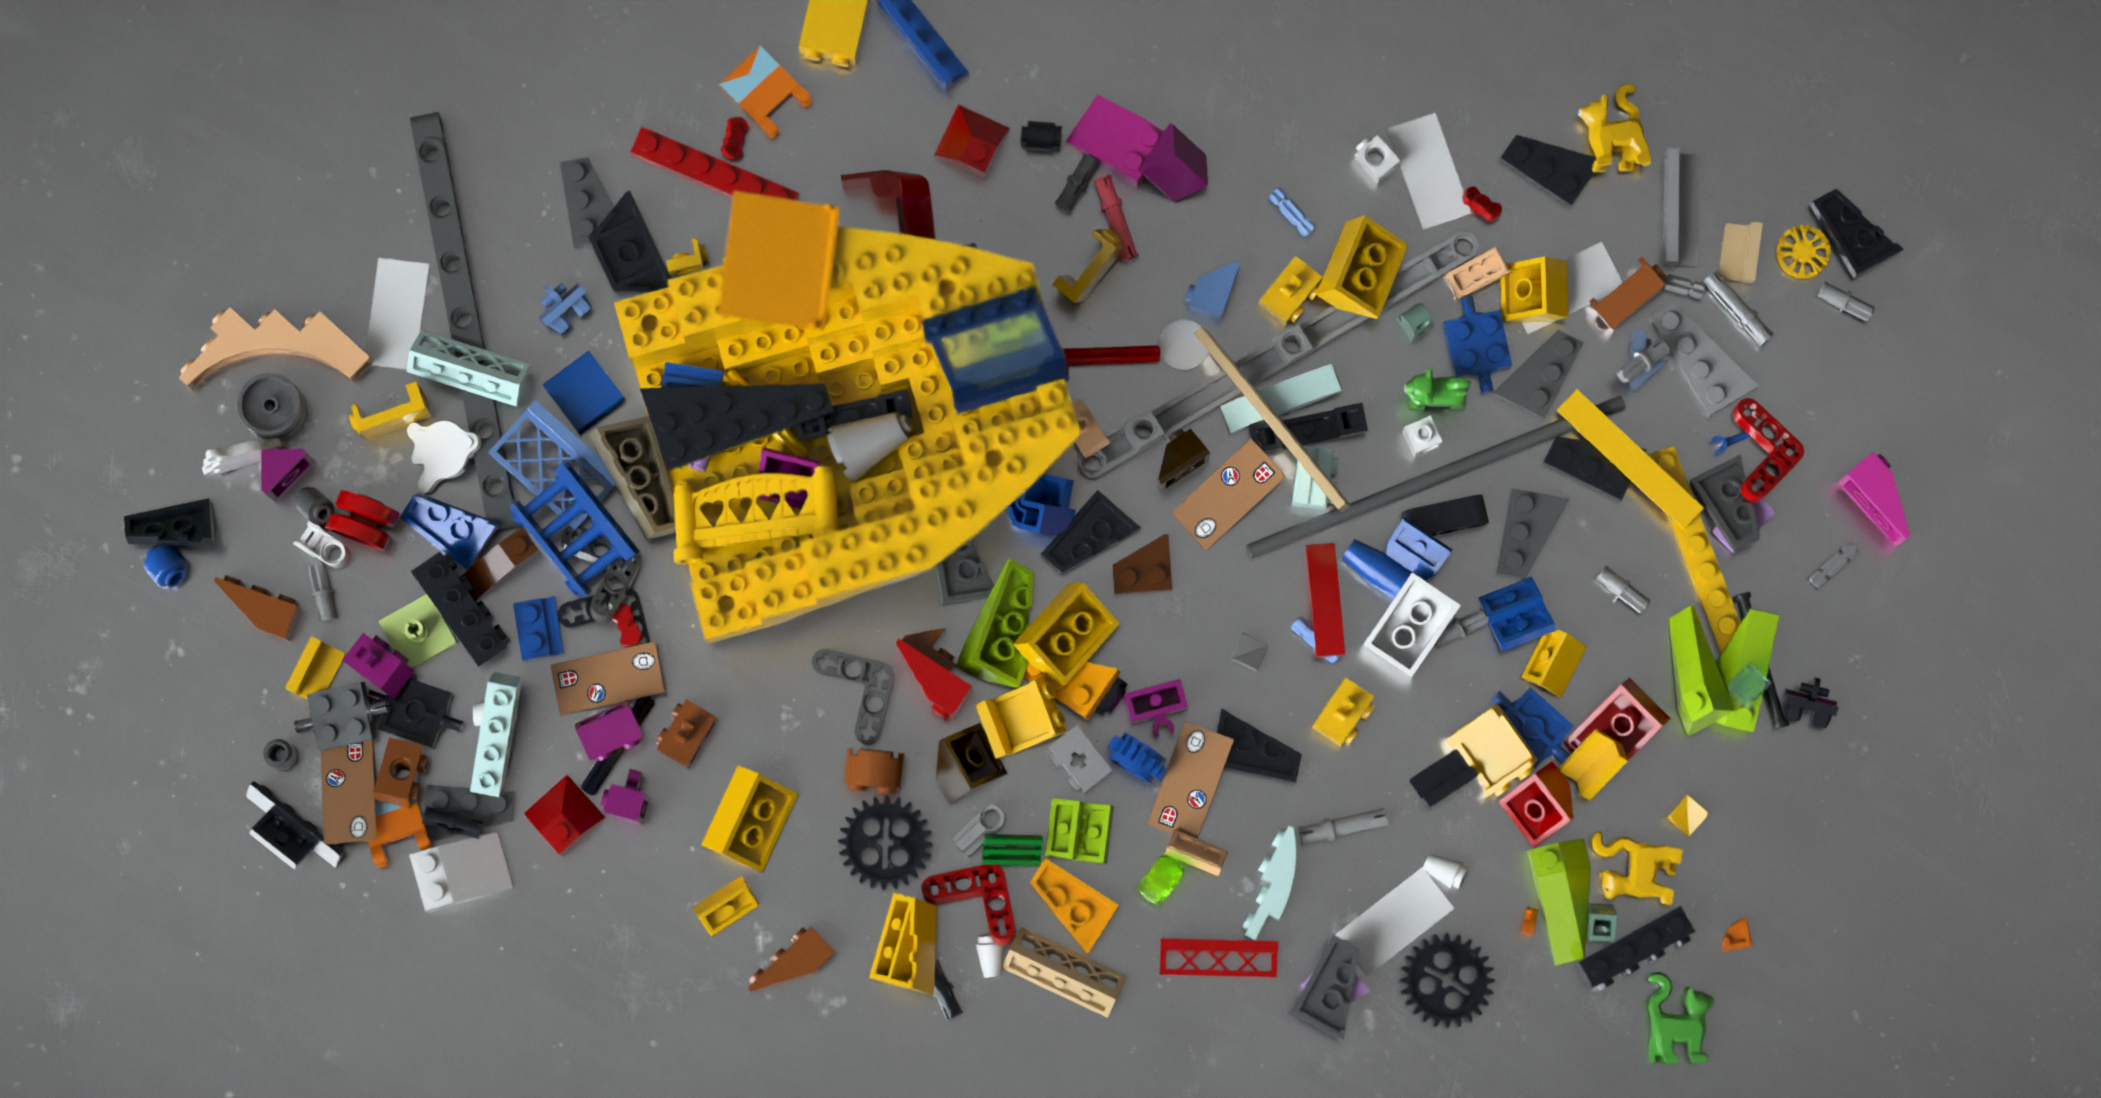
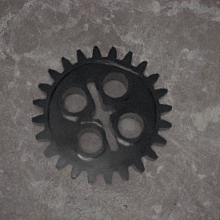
M888 795L885 796L884 803H880L875 796L872 806H869L865 800L862 801L864 810L860 811L854 807L853 812L856 817L854 819L845 817V820L850 824L849 828H840V831L847 835L846 838L838 840V843L846 845V849L841 850L839 854L849 857L843 863L844 867L853 865L854 868L850 875L855 876L860 873L859 883L861 884L870 879L871 889H874L877 882L881 883L883 891L886 890L888 883H892L895 890L898 889L899 880L909 885L907 876L912 875L915 878H919L915 869L917 867L926 869L925 864L921 860L922 858H931V855L925 852V848L932 847L933 843L925 841V837L930 836L932 831L922 829L928 823L927 819L918 821L917 818L920 816L921 811L916 810L911 813L912 803L909 802L902 807L900 797L896 799L894 804L890 803ZM888 817V837L890 841H894V844L888 846V867L883 869V848L881 845H878V841H882L884 838V818ZM870 820L877 821L880 825L879 832L873 836L865 834L863 829L865 823ZM899 821H904L909 825L908 833L902 837L894 835L892 830L894 824ZM869 849L877 851L879 855L878 861L873 865L865 864L862 859L864 852ZM898 850L905 851L908 855L907 862L902 866H896L892 863V855Z
M1445 933L1443 941H1440L1437 934H1434L1432 944L1424 938L1422 940L1424 949L1421 950L1419 947L1414 946L1412 949L1416 956L1407 955L1405 957L1410 963V967H1401L1400 970L1407 973V977L1399 979V982L1407 984L1408 988L1402 990L1401 994H1410L1411 998L1405 1004L1416 1005L1412 1013L1413 1015L1421 1011L1424 1013L1422 1022H1426L1431 1017L1433 1018V1027H1437L1440 1020L1444 1021L1446 1029L1450 1027L1451 1020H1454L1457 1027H1461L1462 1017L1470 1023L1472 1022L1471 1012L1479 1016L1482 1014L1478 1007L1479 1004L1484 1006L1490 1004L1484 998V995H1493L1494 993L1491 989L1487 988V984L1495 982V979L1487 977V973L1494 970V968L1484 966L1489 956L1481 958L1478 956L1482 949L1481 946L1474 950L1470 948L1472 939L1462 944L1460 934L1456 936L1454 941H1451L1449 933ZM1439 952L1445 953L1449 957V965L1445 969L1438 968L1434 963V957ZM1428 966L1442 976L1450 973L1453 975L1451 978L1452 982L1468 989L1470 995H1465L1451 985L1446 988L1442 987L1443 981L1426 972L1424 967ZM1464 967L1471 968L1475 973L1474 981L1470 984L1462 982L1459 977L1460 970ZM1430 978L1433 980L1435 989L1431 994H1425L1420 990L1419 983L1421 979ZM1448 993H1456L1459 996L1460 1005L1457 1009H1450L1446 1006L1445 997Z

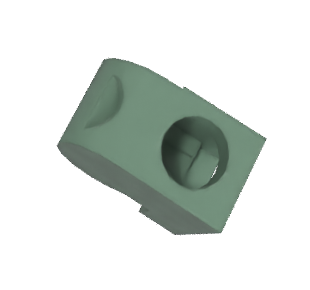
M1422 303L1415 304L1396 317V320L1411 342L1432 330L1435 325L1430 313Z
M1589 903L1587 915L1588 939L1615 942L1617 912L1614 910V905ZM1595 931H1604L1606 933H1598Z

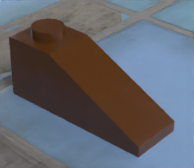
M521 527L498 543L459 578H467L475 590L471 595L477 602L541 556L542 553L523 527Z

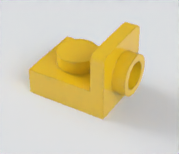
M697 237L691 238L694 255L683 252L673 255L672 259L666 260L671 277L705 270L703 262L708 261L705 244L700 245Z

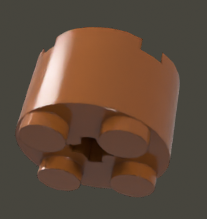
M847 748L843 783L848 784V790L865 791L867 786L877 787L878 793L894 794L896 793V788H902L905 753L899 752L898 758H894L893 751L860 749L858 754H853V748Z

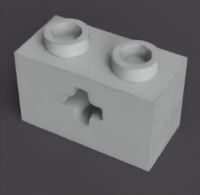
M1077 725L1049 746V749L1052 751L1048 755L1058 769L1063 766L1070 774L1066 779L1076 792L1081 789L1086 794L1113 773V770ZM1076 754L1078 757L1084 755L1086 757L1084 759L1085 766L1082 769L1078 765L1075 767L1071 765L1073 763V755Z

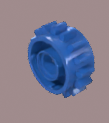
M1124 733L1121 738L1114 735L1107 746L1111 750V754L1108 757L1110 760L1147 784H1151L1153 780L1160 782L1168 770L1163 766L1166 759L1161 754L1127 733Z

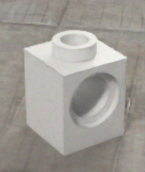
M1378 135L1372 140L1367 137L1356 147L1358 150L1355 155L1356 162L1376 184L1380 183L1399 166L1400 159ZM1379 152L1383 156V161L1378 164L1372 163L1368 159V154Z
M1431 416L1405 426L1402 431L1413 458L1437 449L1442 444V439Z

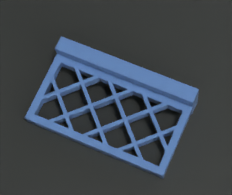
M536 400L488 452L536 496L543 492V482L556 481L555 478H543L542 462L559 461L560 465L562 461H575L580 465V477L583 481L596 480L604 487L602 492L596 496L600 502L616 485L603 460ZM526 419L536 426L537 438L520 439L519 427ZM540 430H541L547 437L541 438V437H540ZM516 431V439H509ZM553 441L558 446L559 457L542 458L541 442ZM537 442L538 458L521 459L520 443ZM504 443H517V459L505 460L497 451ZM562 450L570 457H562ZM538 462L539 479L525 478L522 475L521 463ZM511 463H518V470ZM583 469L586 472H588L591 476H584ZM532 483H539L540 490ZM564 490L560 492L561 498H553L546 503L558 516L565 511V502L576 499L575 497L564 498ZM553 502H561V509ZM587 512L585 514L582 513L575 521H570L568 525L575 530L589 514Z

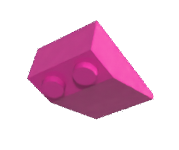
M1097 94L1067 138L1066 143L1083 154L1093 157L1100 165L1130 185L1138 188L1145 178L1138 169L1164 131L1137 114Z
M1872 452L1838 483L1897 547L1910 536L1893 473L1889 470L1891 465L1881 454L1876 455Z

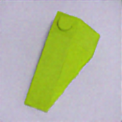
M1012 559L1007 560L965 640L955 667L980 680L1014 688L1020 687L1029 662L1013 644L1030 626L1028 625L1029 608L1032 606L1034 571Z
M1690 605L1669 618L1677 710L1687 736L1695 734L1735 711L1695 607Z
M1750 608L1733 634L1726 649L1716 661L1735 710L1717 720L1716 723L1754 733L1779 614Z
M1584 838L1530 849L1527 851L1555 965L1584 959L1591 864Z

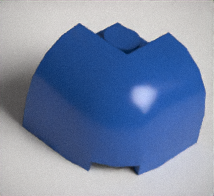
M1043 474L1007 508L1009 517L1012 520L1011 525L1019 529L1047 535H1057L1065 531L1073 521L1076 510L1069 509L1074 480Z

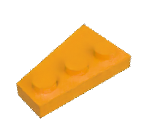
M1086 662L1066 685H1062L1028 663L1023 679L1030 683V681L1035 679L1047 678V681L1054 688V699L1089 720L1121 672L1116 668Z
M1046 858L1030 881L1032 887L1088 955L1119 905Z

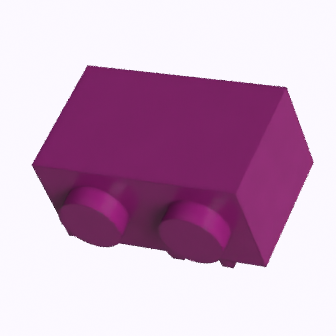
M362 633L342 661L394 699L415 671L406 665L409 659L395 649L393 653H390L387 650L390 645L380 637L375 635L371 639L365 633Z
M1181 679L1124 694L1131 725L1154 719L1152 733L1155 738H1159L1158 727L1160 725H1166L1169 728L1170 735L1174 734V725L1166 716L1188 709Z
M628 700L575 723V730L590 761L595 758L597 761L604 760L613 755V750L622 746L624 749L631 748L640 742L639 739L643 737L642 729Z
M630 769L625 787L611 784L609 790H604L600 806H603V812L606 815L643 825L650 797L646 793L638 791L643 775L641 771Z

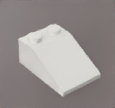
M1412 572L1363 645L1412 678L1461 605Z
M498 832L481 835L479 839L469 838L409 855L424 909L429 913L514 888Z

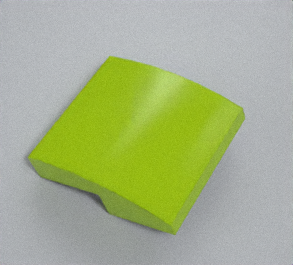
M1052 798L1045 856L1107 864L1114 806Z

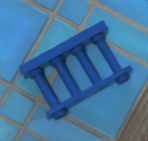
M567 461L554 469L558 475L555 477L556 481L526 506L517 501L509 507L513 511L511 516L519 526H525L567 578L565 583L571 592L575 595L579 593L583 597L591 592L586 583L614 560L624 558L628 561L640 553V551ZM569 489L576 498L573 500L574 504L542 529L532 515L562 490L567 491ZM581 512L584 514L587 512L594 520L592 527L560 552L550 538ZM599 535H606L612 543L610 545L611 549L578 575L568 560Z

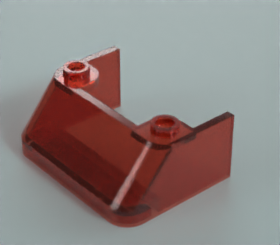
M891 170L841 175L844 190L871 187L873 193L878 198H896L900 234L936 240L930 186L924 176Z

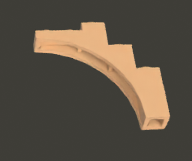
M229 307L227 311H220L212 321L214 324L210 328L218 335L216 339H209L202 346V353L195 361L191 359L183 366L179 379L193 390L206 377L227 364L250 356L278 353L295 354L318 360L337 369L355 383L374 361L320 311L316 315L311 314L303 322V329L299 332L275 309L271 313L266 312L258 320V327L254 330Z

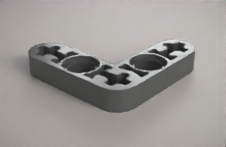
M570 526L566 527L562 533V548L565 549L570 545V539H573L574 536L580 537L588 529L578 526L575 530ZM599 535L589 543L588 550L583 548L575 556L594 563L601 556H597L593 549L596 546H604L610 550L612 543L607 537ZM639 553L631 559L632 563L628 564L625 573L621 571L623 561H626L624 558H617L605 568L607 572L591 601L590 614L597 622H609L617 614L639 571L641 562ZM611 580H619L624 587L615 591L610 589L607 583ZM606 597L610 599L608 609H605L604 612L599 611V607L603 606Z
M821 649L817 651L812 658V666L817 674L865 686L855 725V736L863 745L870 746L875 744L881 737L893 688L895 674L892 667L884 662L834 650ZM824 655H829L831 662L838 663V657L844 658L840 665V675L834 674L837 670L836 667L827 666L826 670H821V665L817 663V660L823 659ZM851 661L858 662L862 667L861 673L856 677H850L845 673V667ZM881 668H885L886 674L890 675L888 680H883L881 689H887L886 694L877 690L869 691L870 685L876 688L878 680L873 674L874 672H880ZM872 696H878L883 701L882 709L877 712L869 711L866 706L867 700ZM864 713L870 717H880L879 723L873 720L872 730L876 734L875 736H870L869 740H865L864 735L860 733V729L866 728L868 719H862Z

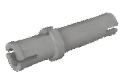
M1714 271L1703 281L1708 290L1714 294L1719 302L1739 322L1738 326L1741 329L1744 328L1760 347L1774 336V333L1757 316L1759 313L1755 309L1752 311L1717 271Z
M1384 808L1335 820L1326 818L1321 823L1299 827V834L1302 837V845L1325 839L1334 841L1335 837L1388 826V819L1385 816L1386 811Z

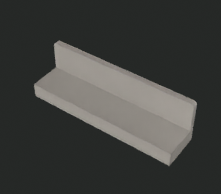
M1668 148L1665 153L1663 267H1697L1699 264L1700 156L1698 154L1680 153V148Z

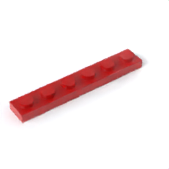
M641 127L630 151L633 156L733 197L734 191L797 201L799 197V192L644 127Z

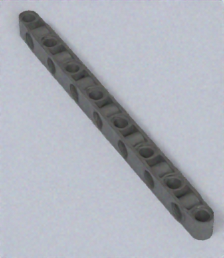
M435 112L410 117L452 340L486 350L440 113ZM431 149L439 150V156L435 160L426 159V153ZM439 205H450V210L446 215L439 216L436 214V209ZM459 259L461 264L457 270H447V263L450 260ZM461 315H471V321L467 326L460 327L457 325V320ZM454 352L455 357L464 356L462 353ZM485 360L477 361L478 364H480V365H483V366H488V365H489V364H488V361H485ZM461 389L469 432L478 434L479 429L484 425H490L493 428V432L488 438H481V447L474 453L485 516L487 519L500 523L496 530L518 526L511 516L513 511L509 507L515 502L509 471L488 453L502 437L496 401ZM503 444L497 452L507 460ZM495 481L503 482V489L499 494H491L489 492L490 485Z

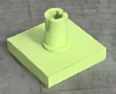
M427 594L378 621L393 649H396L409 659L406 665L412 669L458 644L445 619Z

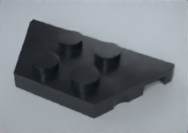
M626 191L590 236L591 245L613 291L653 292L668 288V280L672 278L631 191Z

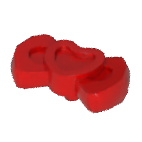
M731 117L726 121L727 128L725 129V137L723 138V145L720 150L727 158L738 159L743 156L741 144L745 140L744 133L749 129V125L742 117Z
M1469 187L1464 190L1462 201L1465 205L1470 206L1476 215L1480 214L1488 221H1494L1501 216L1502 206L1500 203L1492 202L1488 196L1480 194L1477 187Z
M621 604L612 620L617 622V628L621 632L620 644L623 646H635L641 641L643 634L638 630V625L634 622L632 607L627 604Z

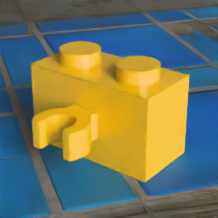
M1295 256L1261 297L1259 306L1284 326L1290 320L1295 323L1305 311L1302 305L1309 298L1313 301L1317 297L1316 293L1323 277Z
M1345 677L1312 728L1340 747L1344 741L1350 744L1359 731L1355 727L1359 719L1363 718L1366 720L1374 709L1375 705L1371 702L1375 696Z

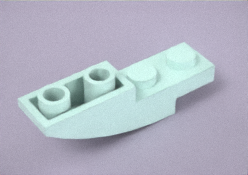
M1288 826L1286 831L1279 830L1272 844L1277 847L1273 856L1266 855L1259 868V871L1263 872L1261 880L1271 885L1269 889L1263 886L1255 901L1260 904L1256 914L1250 912L1242 928L1247 930L1244 937L1250 940H1256L1268 916L1279 921L1286 906L1293 883L1296 863L1294 828Z

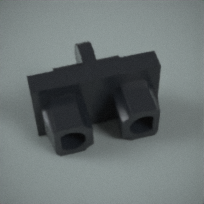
M1814 677L1812 684L1801 682L1799 691L1786 688L1783 696L1786 703L1785 718L1800 721L1803 710L1806 708L1814 711L1811 724L1822 728H1827L1832 715L1837 716L1839 707H1837V701L1818 697L1819 695L1828 698L1830 689L1820 687L1821 679Z

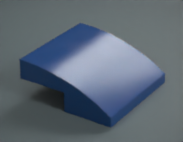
M589 350L542 384L578 433L625 400Z
M1532 576L1478 597L1502 652L1556 631L1555 623L1544 604L1542 594Z

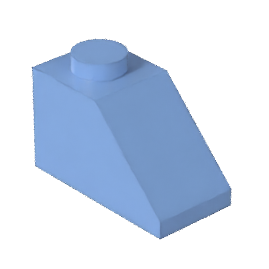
M1234 261L1198 278L1196 286L1190 284L1185 301L1190 302L1188 310L1221 322L1240 269V263Z

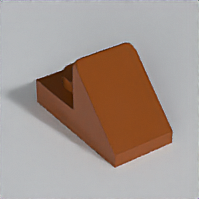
M945 628L909 634L903 637L902 641L951 673L955 670L956 664L952 662L955 657L941 647L938 651L934 649L946 633Z

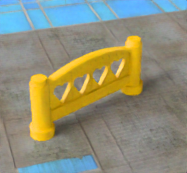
M832 467L815 468V474L810 477L789 473L744 475L718 482L697 492L693 491V486L681 485L675 487L676 492L673 493L677 549L673 550L674 563L696 564L702 562L704 548L813 534V538L842 531L838 529L835 473L832 472ZM801 490H806L808 498L797 516L787 503L786 495L791 491L798 494ZM773 494H779L780 501L772 517L769 519L758 505V499L762 495L771 497ZM750 497L752 505L741 523L731 510L730 503L734 499L742 501L744 498ZM718 501H723L724 509L715 526H713L703 513L702 507L708 502L714 505Z

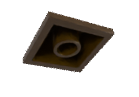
M1180 429L1168 437L1170 442L1166 444L1157 488L1160 493L1209 462V450L1192 429L1186 432Z
M981 723L939 741L936 780L949 803L964 798L1008 774L1000 758H995Z

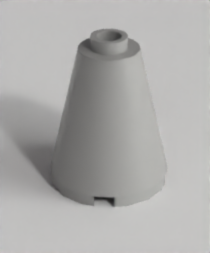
M898 412L832 426L828 428V431L831 433L827 436L837 463L843 462L847 467V470L843 471L844 474L851 481H855L910 438L909 432L912 431V426L906 415L901 416Z

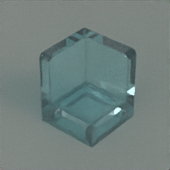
M1750 662L1729 681L1728 691L1749 710L1753 707L1754 701L1771 686V682Z

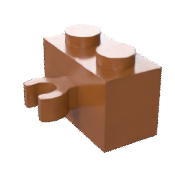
M686 699L683 704L678 703L673 710L670 718L674 720L669 729L663 728L656 740V743L659 744L656 750L689 769L718 718Z

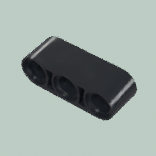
M1483 494L1425 505L1401 512L1402 519L1404 517L1432 536L1475 528L1489 523Z

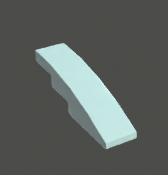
M1331 363L1276 383L1258 392L1274 412L1280 416L1341 392L1343 388L1334 364ZM1245 396L1220 406L1230 433L1238 432L1252 424L1266 422Z

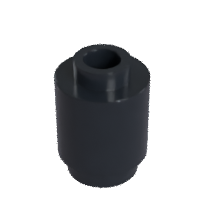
M1028 121L1027 126H1022L1020 143H1026V149L1053 151V148L1060 149L1062 126H1056L1055 122Z
M1118 677L1094 712L1102 717L1105 713L1111 715L1124 697L1128 684Z

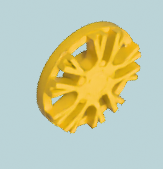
M1809 225L1790 228L1781 236L1777 243V261L1782 270L1794 278H1813L1826 268L1830 260L1831 250L1825 234L1821 230ZM1797 231H1801L1803 240L1799 241ZM1807 231L1815 234L1813 240H1807ZM1791 235L1795 239V244H1789L1784 241L1785 238ZM1821 239L1823 243L1815 247L1813 243ZM1781 248L1792 249L1791 252H1781ZM1825 249V257L1818 256L1816 250ZM1792 256L1794 262L1787 267L1783 258ZM1815 258L1822 263L1821 267L1813 262L1812 259ZM1796 263L1801 264L1798 273L1793 271ZM1809 263L1814 272L1805 274L1804 264Z

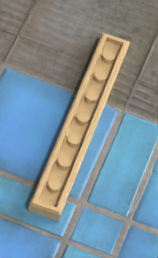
M1200 327L1194 332L1198 340L1335 507L1342 513L1348 509L1350 503L1209 331L1204 327Z

